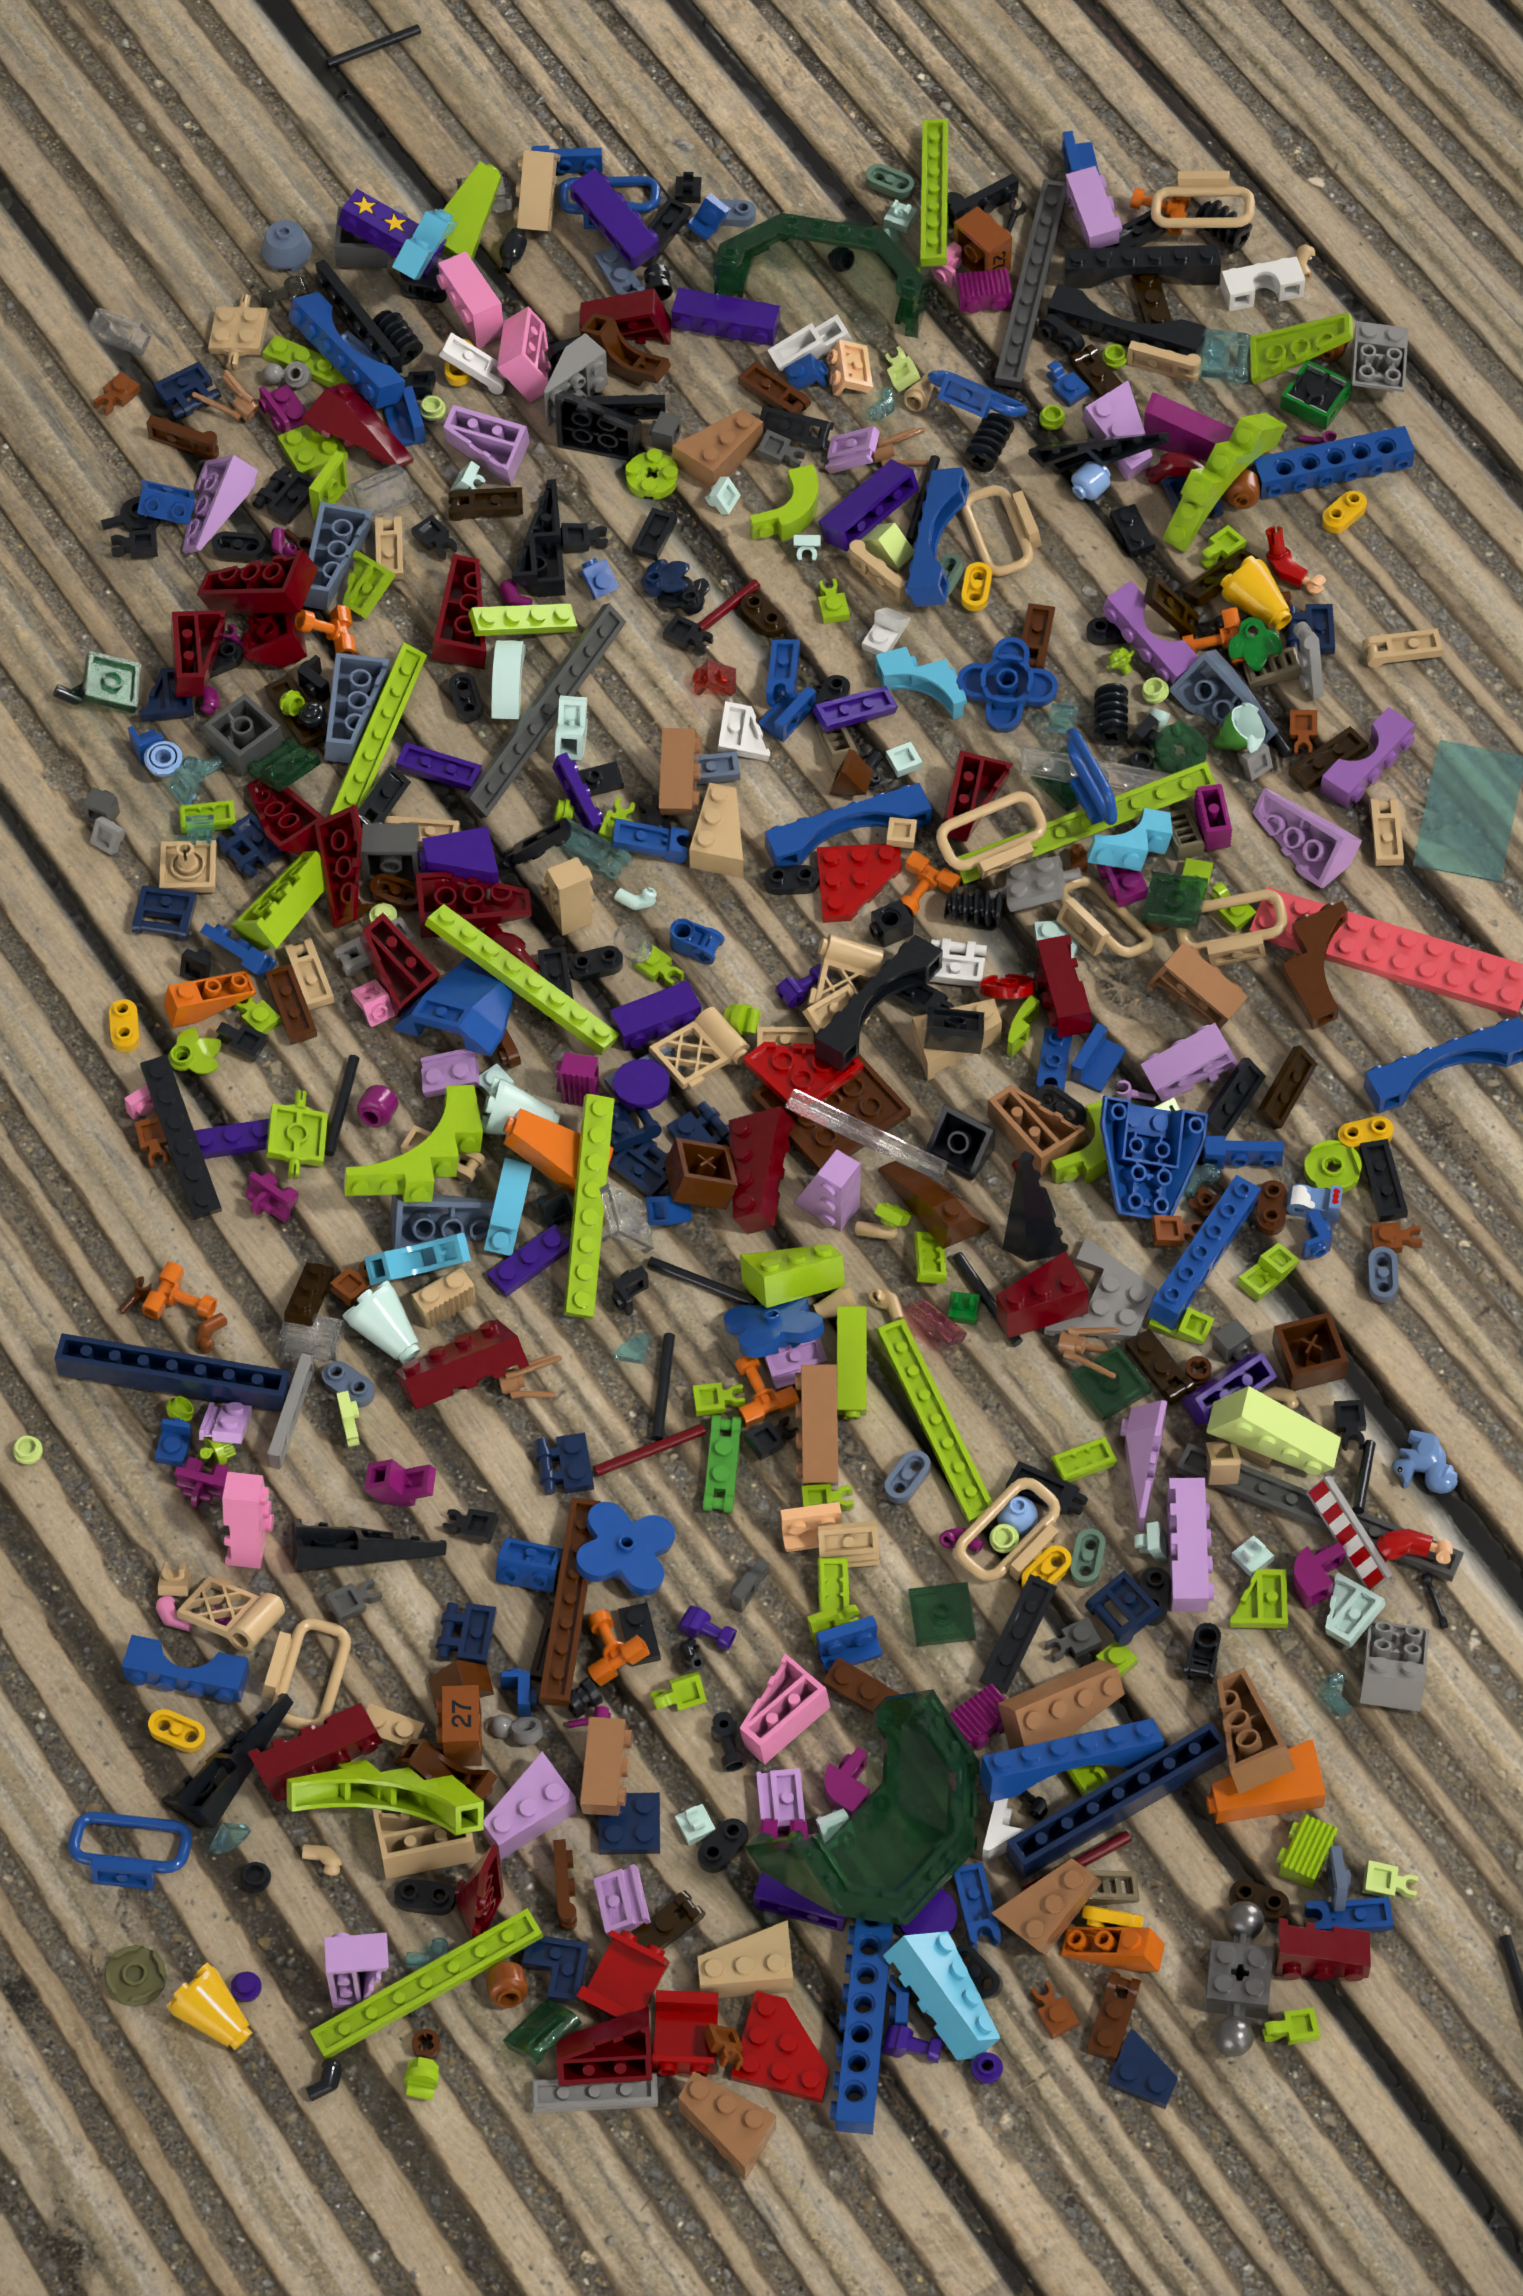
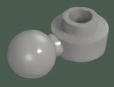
M299 361L288 364L285 369H282L278 364L272 363L263 370V377L267 383L278 384L285 380L288 385L295 389L305 388L312 378L309 367ZM300 370L299 378L294 379L293 372Z
M500 1714L495 1716L490 1723V1731L495 1737L503 1739L513 1734L514 1741L525 1746L533 1745L543 1737L542 1723L535 1717H524L513 1722L509 1716Z

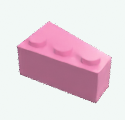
M465 251L439 262V274L436 276L438 284L442 290L445 289L450 302L458 313L475 347L479 349L500 340L503 331L501 302Z
M528 306L504 321L497 369L503 378H507L527 401L531 403L544 395V390L549 382L547 371L551 370V363L549 361L546 362L545 351L548 350L545 324Z
M227 1472L222 1497L223 1524L229 1527L230 1536L225 1535L224 1545L228 1546L225 1565L261 1569L267 1532H272L274 1526V1514H271L272 1502L268 1501L269 1487H265L263 1475Z
M786 1653L781 1660V1666L776 1674L771 1676L767 1682L768 1687L762 1697L756 1700L740 1727L744 1747L764 1765L831 1708L827 1689Z

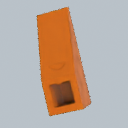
M246 970L168 985L163 1006L173 1028L199 1023L236 1005V1003L256 995V990Z
M1067 1927L1061 1955L1066 1958L1130 1972H1159L1165 1943L1151 1928Z

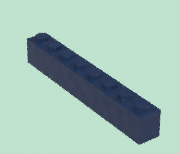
M61 1333L54 1357L58 1375L224 1403L239 1402L254 1408L282 1412L291 1386L290 1372L288 1370Z
M1212 1722L1206 1724L1008 1840L1007 1858L1024 1880L1226 1761V1741Z

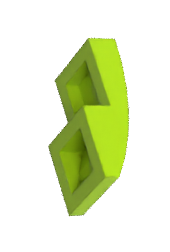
M1032 995L1020 1007L1011 1024L1007 1046V1056L1010 1058L1029 1041L1030 1024L1039 1016L1040 1001Z
M1278 1242L1260 1256L1256 1265L1239 1276L1236 1284L1258 1302L1284 1280L1299 1264L1300 1260Z
M1188 1307L1173 1331L1153 1318L1150 1319L1147 1329L1150 1328L1154 1332L1181 1341L1204 1345L1215 1318Z

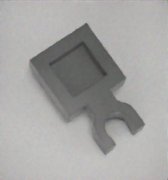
M767 429L756 455L779 466L782 460H785L790 466L798 468L802 461L794 457L798 456L804 459L806 450L790 447L791 439Z
M759 1558L752 1570L747 1572L742 1580L737 1579L730 1590L732 1608L741 1613L744 1611L758 1591L759 1584L768 1575L769 1570L767 1568L769 1563Z
M373 1579L365 1582L357 1590L353 1583H350L326 1594L325 1601L339 1623L364 1613L367 1607L365 1603L372 1604L381 1600V1591L375 1594H370L367 1591L374 1587L375 1582Z
M1088 1617L1061 1629L1063 1638H1053L1045 1642L1046 1650L1057 1647L1060 1650L1052 1655L1054 1663L1063 1659L1065 1654L1070 1651L1074 1658H1077L1102 1646V1640Z

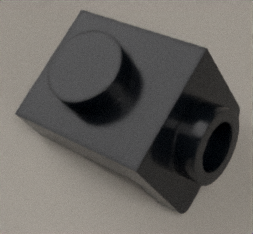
M314 655L309 661H304L299 670H297L299 686L310 698H316L321 703H324L330 698L329 682L320 675L322 672L320 657Z
M642 1265L636 1269L625 1271L620 1278L612 1282L613 1294H611V1299L617 1309H623L627 1316L633 1314V1301L631 1297L649 1288L648 1273Z

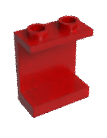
M623 1929L620 1934L613 1930L610 1931L609 1936L612 1938L610 1945L587 1988L582 1985L576 1996L582 2002L613 2018L646 2008L670 1964L664 1957V1950L651 1943L648 1944L647 1948L636 1943L638 1937Z
M656 1990L652 2072H658L662 2076H674L677 2073L692 2075L693 2071L704 2077L708 2076V2074L715 2075L716 2054L710 2052L703 2032L708 2023L718 2025V1993Z

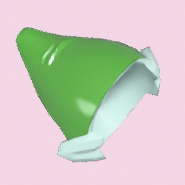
M1242 703L1241 706H1237L1228 712L1218 736L1212 742L1213 747L1227 750L1248 749L1250 753L1258 750L1265 737V728L1257 713L1259 708L1250 703Z

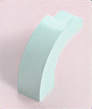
M496 640L492 676V718L519 719L522 667L526 644H523V641Z

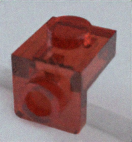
M707 659L694 671L692 677L694 694L701 695L708 688L731 696L736 691V668Z

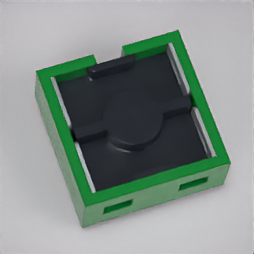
M1306 360L1296 374V382L1291 381L1281 395L1280 409L1326 430L1351 396L1352 382L1343 376Z

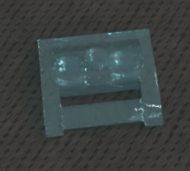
M1206 329L1201 377L1230 379L1239 384L1246 383L1249 375L1247 359L1251 335L1242 332ZM1231 344L1238 346L1236 367L1228 366Z

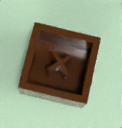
M675 1138L664 1162L672 1200L683 1204L726 1210L738 1186L729 1146Z
M1330 1312L1274 1326L1272 1344L1290 1390L1297 1391L1346 1378L1349 1361Z

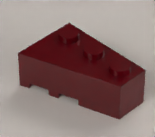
M654 288L581 302L580 329L590 316L596 313L615 318L618 329L625 340H638V344H646V340H662V345H671L672 320Z
M226 610L172 612L171 640L176 697L204 695L225 631Z
M960 750L953 770L943 823L994 801L1007 782L1013 763ZM982 818L951 830L947 837L967 842Z
M384 913L380 914L362 930L360 936L361 944L380 985L389 995L395 1017L397 1018L412 1002L438 981L440 973Z
M1066 1251L996 1295L997 1320L1007 1338H1011L1088 1314V1288Z

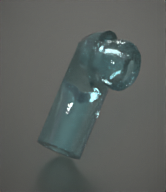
M889 387L881 390V400L868 409L871 419H883L894 412V390Z
M218 755L207 761L193 756H186L181 764L185 772L199 778H205L224 767L223 761Z
M1206 1163L1195 1167L1183 1194L1195 1197L1200 1183L1205 1181L1216 1182L1220 1177V1171L1217 1169V1166Z
M1333 1672L1326 1678L1324 1698L1341 1717H1344L1352 1710V1706L1342 1696L1344 1684L1347 1683V1677L1342 1672Z
M437 1937L432 1940L431 1947L425 1953L407 1952L406 1967L422 1968L449 1953L448 1941L443 1937Z

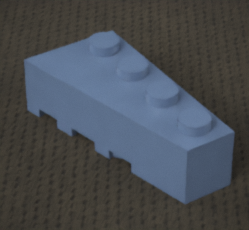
M320 502L309 557L317 566L318 571L303 606L321 610L328 609L355 560L352 558L354 551L361 550L371 531L373 511Z
M336 653L324 760L350 763L389 673L390 659Z

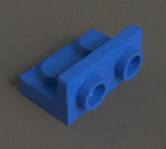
M141 479L139 488L140 500L137 508L138 514L186 525L190 523L195 502L194 491Z
M505 1538L497 1558L495 1580L498 1583L552 1593L555 1588V1578L562 1560L563 1549Z
M874 1615L816 1633V1649L826 1673L829 1672L838 1657L854 1666L882 1656V1650L877 1639V1623Z

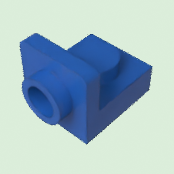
M710 193L705 197L696 215L689 220L687 227L697 236L708 240L719 230L730 208Z
M179 1418L162 1419L160 1424L162 1433L155 1454L156 1463L183 1467L193 1438L191 1425Z

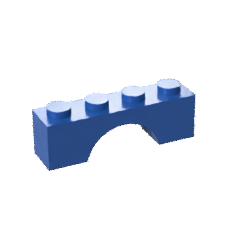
M131 1635L122 1664L124 1678L132 1684L140 1686L144 1684L155 1685L164 1691H173L174 1689L185 1691L194 1697H202L203 1695L215 1697V1699L223 1703H231L232 1701L241 1703L250 1673L248 1658L218 1652L210 1662L196 1668L179 1667L166 1658L163 1653L161 1640Z

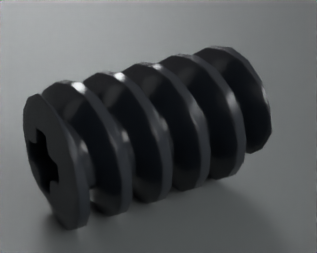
M1216 200L1213 203L1211 201L1205 202L1199 208L1195 218L1237 217L1238 214L1235 211L1229 213V206L1225 205L1222 207V201ZM1249 222L1247 225L1238 228L1203 229L1210 231L1213 237H1217L1220 242L1225 243L1228 248L1236 252L1245 245L1253 225Z
M384 310L374 317L373 321L400 354L401 365L410 363L421 354L423 344L418 341V337L413 334V330L408 327V323L403 320V316L400 313Z
M988 413L987 418H982L977 431L966 448L965 458L967 462L978 471H992L999 459L998 456L1002 454L1003 448H1005L1014 430V423L1005 415Z
M1108 683L1097 688L1094 693V737L1105 745H1121L1128 740L1127 696L1129 691L1122 684Z
M953 885L947 895L944 919L946 920L951 912L954 921H957L962 914L965 923H968L971 917L974 916L975 924L979 925L984 917L986 926H990L995 919L996 925L999 928L1003 912L1001 893L997 892L994 899H991L989 890H986L984 896L980 897L979 889H975L972 896H970L967 887H964L961 894H958L957 886Z

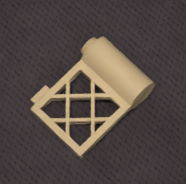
M829 934L827 939L822 938L818 949V954L822 955V965L817 987H812L810 990L808 1005L817 1003L821 1000L822 996L829 992L830 994L834 993L835 989L844 984H849L854 993L858 994L851 981L855 978L868 980L871 976L875 977L881 967L884 951ZM828 969L838 971L843 980L832 985L826 976Z
M715 1007L705 1009L692 1023L649 1046L650 1054L664 1067L682 1089L689 1087L690 1090L705 1082L704 1077L727 1064L741 1065L743 1057L749 1054L750 1045ZM693 1033L700 1040L699 1045L683 1043V1037ZM666 1047L678 1049L677 1057L664 1056L661 1050ZM681 1050L698 1052L696 1061L681 1059ZM701 1053L712 1054L717 1059L712 1063L699 1061ZM678 1066L695 1068V1071L690 1076L684 1078L678 1071Z
M217 1575L215 1578L211 1576L206 1578L177 1610V1618L228 1638L237 1650L246 1653L250 1652L284 1615L285 1607L281 1598L275 1594L263 1593L261 1596L233 1586L232 1581ZM210 1588L222 1592V1595L207 1597L206 1593ZM242 1600L247 1602L245 1605L232 1607L231 1605L232 1601ZM226 1603V1609L211 1611L210 1605ZM205 1606L206 1609L204 1613L195 1614L190 1612L192 1608ZM231 1618V1621L226 1626L214 1621V1619Z

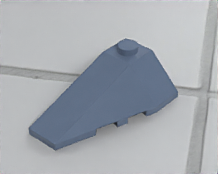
M1216 649L1204 652L1169 688V691L1185 709L1204 717L1215 726L1222 727L1225 716L1235 707L1241 706L1242 703H1250L1259 708L1257 713L1265 728L1264 744H1267L1279 731L1236 671Z
M433 1194L432 1202L404 1203L402 1195H392L390 1216L392 1250L459 1233H465L467 1242L487 1238L495 1200Z

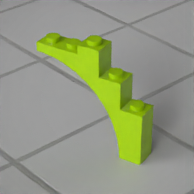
M1266 412L1240 417L1229 441L1215 444L1205 467L1190 471L1180 492L1183 496L1162 539L1182 552L1188 551L1205 519L1223 493L1253 461L1264 453L1276 449L1287 425Z
M474 1085L446 1086L444 1114L438 1126L430 1136L414 1149L380 1163L346 1167L344 1179L345 1196L402 1195L404 1203L432 1202L434 1178L457 1177L458 1153L481 1152L483 1129Z
M364 1759L338 1764V1770L287 1779V1808L291 1812L331 1807L373 1808L417 1816L444 1827L454 1835L484 1830V1801L453 1775L423 1780L409 1767L380 1772Z

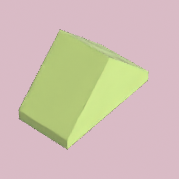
M896 523L878 524L861 539L869 553L876 558L882 559L887 565L898 572L914 557V549Z

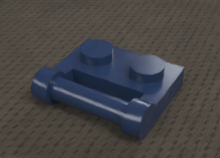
M142 886L133 918L132 933L142 934L144 931L178 936L179 939L188 940L197 903V894L194 892ZM145 916L181 920L180 925L145 921L144 919Z
M620 1102L614 1104L610 1144L615 1152L649 1141L661 1134L662 1128L658 1121L653 1120L648 1110L637 1107L636 1110L630 1109ZM630 1113H637L644 1125L643 1128H636L629 1116Z
M1125 1570L1091 1596L1085 1603V1608L1104 1623L1114 1634V1640L1120 1646L1128 1645L1137 1632L1162 1613L1155 1602ZM1110 1600L1129 1621L1121 1626L1104 1607L1105 1603Z

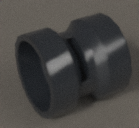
M656 264L645 269L646 290L654 288L661 301L668 299L673 293L672 284L669 281L670 272L668 267Z
M585 1678L579 1682L578 1688L571 1690L570 1703L567 1708L576 1719L584 1715L589 1706L595 1708L603 1703L599 1690L590 1678Z

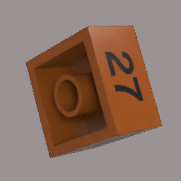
M977 206L954 222V242L962 247L961 263L971 272L993 271L994 269L1003 270L1004 268L1008 269V272L1011 270L1012 236L1007 229L998 225L989 213H985Z
M479 1685L442 1686V1697L436 1698L438 1751L460 1766H482V1709Z

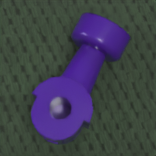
M818 963L811 967L809 975L798 981L795 978L786 977L785 980L777 985L776 993L789 1008L800 1006L808 997L807 991L813 986H817L821 964Z
M692 1605L689 1606L677 1625L678 1630L689 1638H697L700 1635H704L717 1640L716 1646L724 1651H728L735 1639L737 1630L730 1626H725L721 1629L710 1622L711 1616L704 1609Z
M888 2025L885 2042L882 2047L883 2053L895 2058H900L907 2052L927 2054V2061L939 2062L943 2044L941 2038L931 2037L930 2042L913 2037V2030L906 2026Z

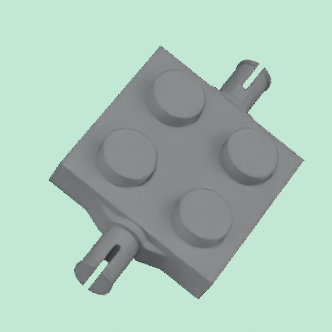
M1059 855L1046 857L1038 861L1023 865L1019 864L1006 869V883L1004 887L989 890L991 899H994L997 892H1000L1002 899L1007 898L1009 911L1013 912L1063 899V889L1066 882L1082 879V873L1079 867L1063 871V863Z

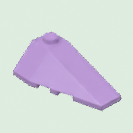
M1267 788L1263 789L1252 812L1268 834L1273 836L1280 844L1284 855L1290 857L1296 865L1295 869L1298 873L1320 888H1324L1351 865L1362 840L1343 828Z

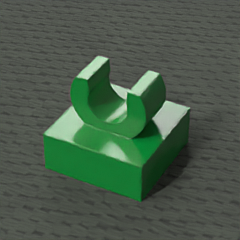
M951 1291L947 1322L976 1325L980 1294Z

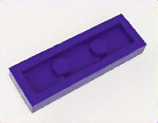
M887 686L815 704L813 713L823 731L827 732L894 714L898 706Z
M407 742L395 763L396 769L468 792L482 773V765Z
M567 752L560 754L556 757L552 768L567 798L570 799L571 805L574 806V811L587 837L596 835L603 823L602 813L592 803L590 790L585 783H582L576 762L570 760Z
M269 1119L194 1130L204 1159L266 1150Z
M554 1224L487 1273L488 1279L507 1297L567 1254L570 1248V1240Z

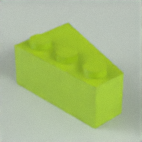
M831 1244L740 1254L742 1285L766 1308L845 1286L843 1255Z

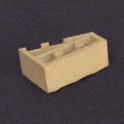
M524 150L523 155H519L518 171H522L521 182L517 181L516 197H520L519 208L515 207L514 223H517V228L551 232L555 203L554 188L558 180L556 164L560 162V154Z
M709 782L689 849L690 868L744 879L739 811L735 787Z
M578 857L547 869L544 877L545 883L541 886L543 891L539 892V896L562 936L592 924V912L595 911L591 900L594 893L590 885L593 877L587 865L583 866Z
M994 998L950 1008L984 1012V1038L981 1050L1001 1039L1002 1020ZM927 1014L913 1017L912 1036L926 1079L929 1081L935 1077L936 1073L947 1067L950 1069L957 1065V1061L969 1054L971 1056L974 1054L924 1048Z
M372 1809L386 1879L476 1861L472 1832L454 1835L444 1827L417 1816L405 1813H382L381 1809Z
M788 1920L698 1956L700 1992H717L718 1998L755 1995V1991L767 1994L793 1992V1970Z

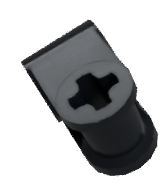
M432 268L428 275L422 274L418 280H414L400 272V278L403 281L400 285V292L405 298L430 301L432 303H442L447 298L445 289L442 290L437 281L438 268Z
M1205 1622L1196 1628L1191 1648L1186 1658L1183 1678L1187 1679L1191 1676L1207 1680L1208 1684H1213L1221 1641L1220 1629L1215 1624ZM1209 1637L1214 1642L1212 1644H1204L1200 1639Z

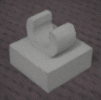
M1263 742L1258 750L1253 753L1247 751L1244 754L1240 752L1237 754L1239 763L1243 766L1245 777L1251 781L1273 768L1269 746Z
M102 816L95 821L90 843L113 855L118 852L120 842L124 840L126 829L121 828L115 822Z

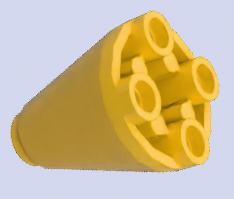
M1253 556L1247 557L1234 574H1228L1222 579L1220 583L1223 587L1222 597L1250 616L1260 619L1268 627L1278 631L1291 621L1290 609L1270 570L1261 559H1255Z
M207 1962L196 1972L195 1978L189 1985L185 1982L173 1994L174 1998L166 2007L176 2018L226 2047L231 2046L234 2050H237L253 2032L248 2028V2021L218 1970Z

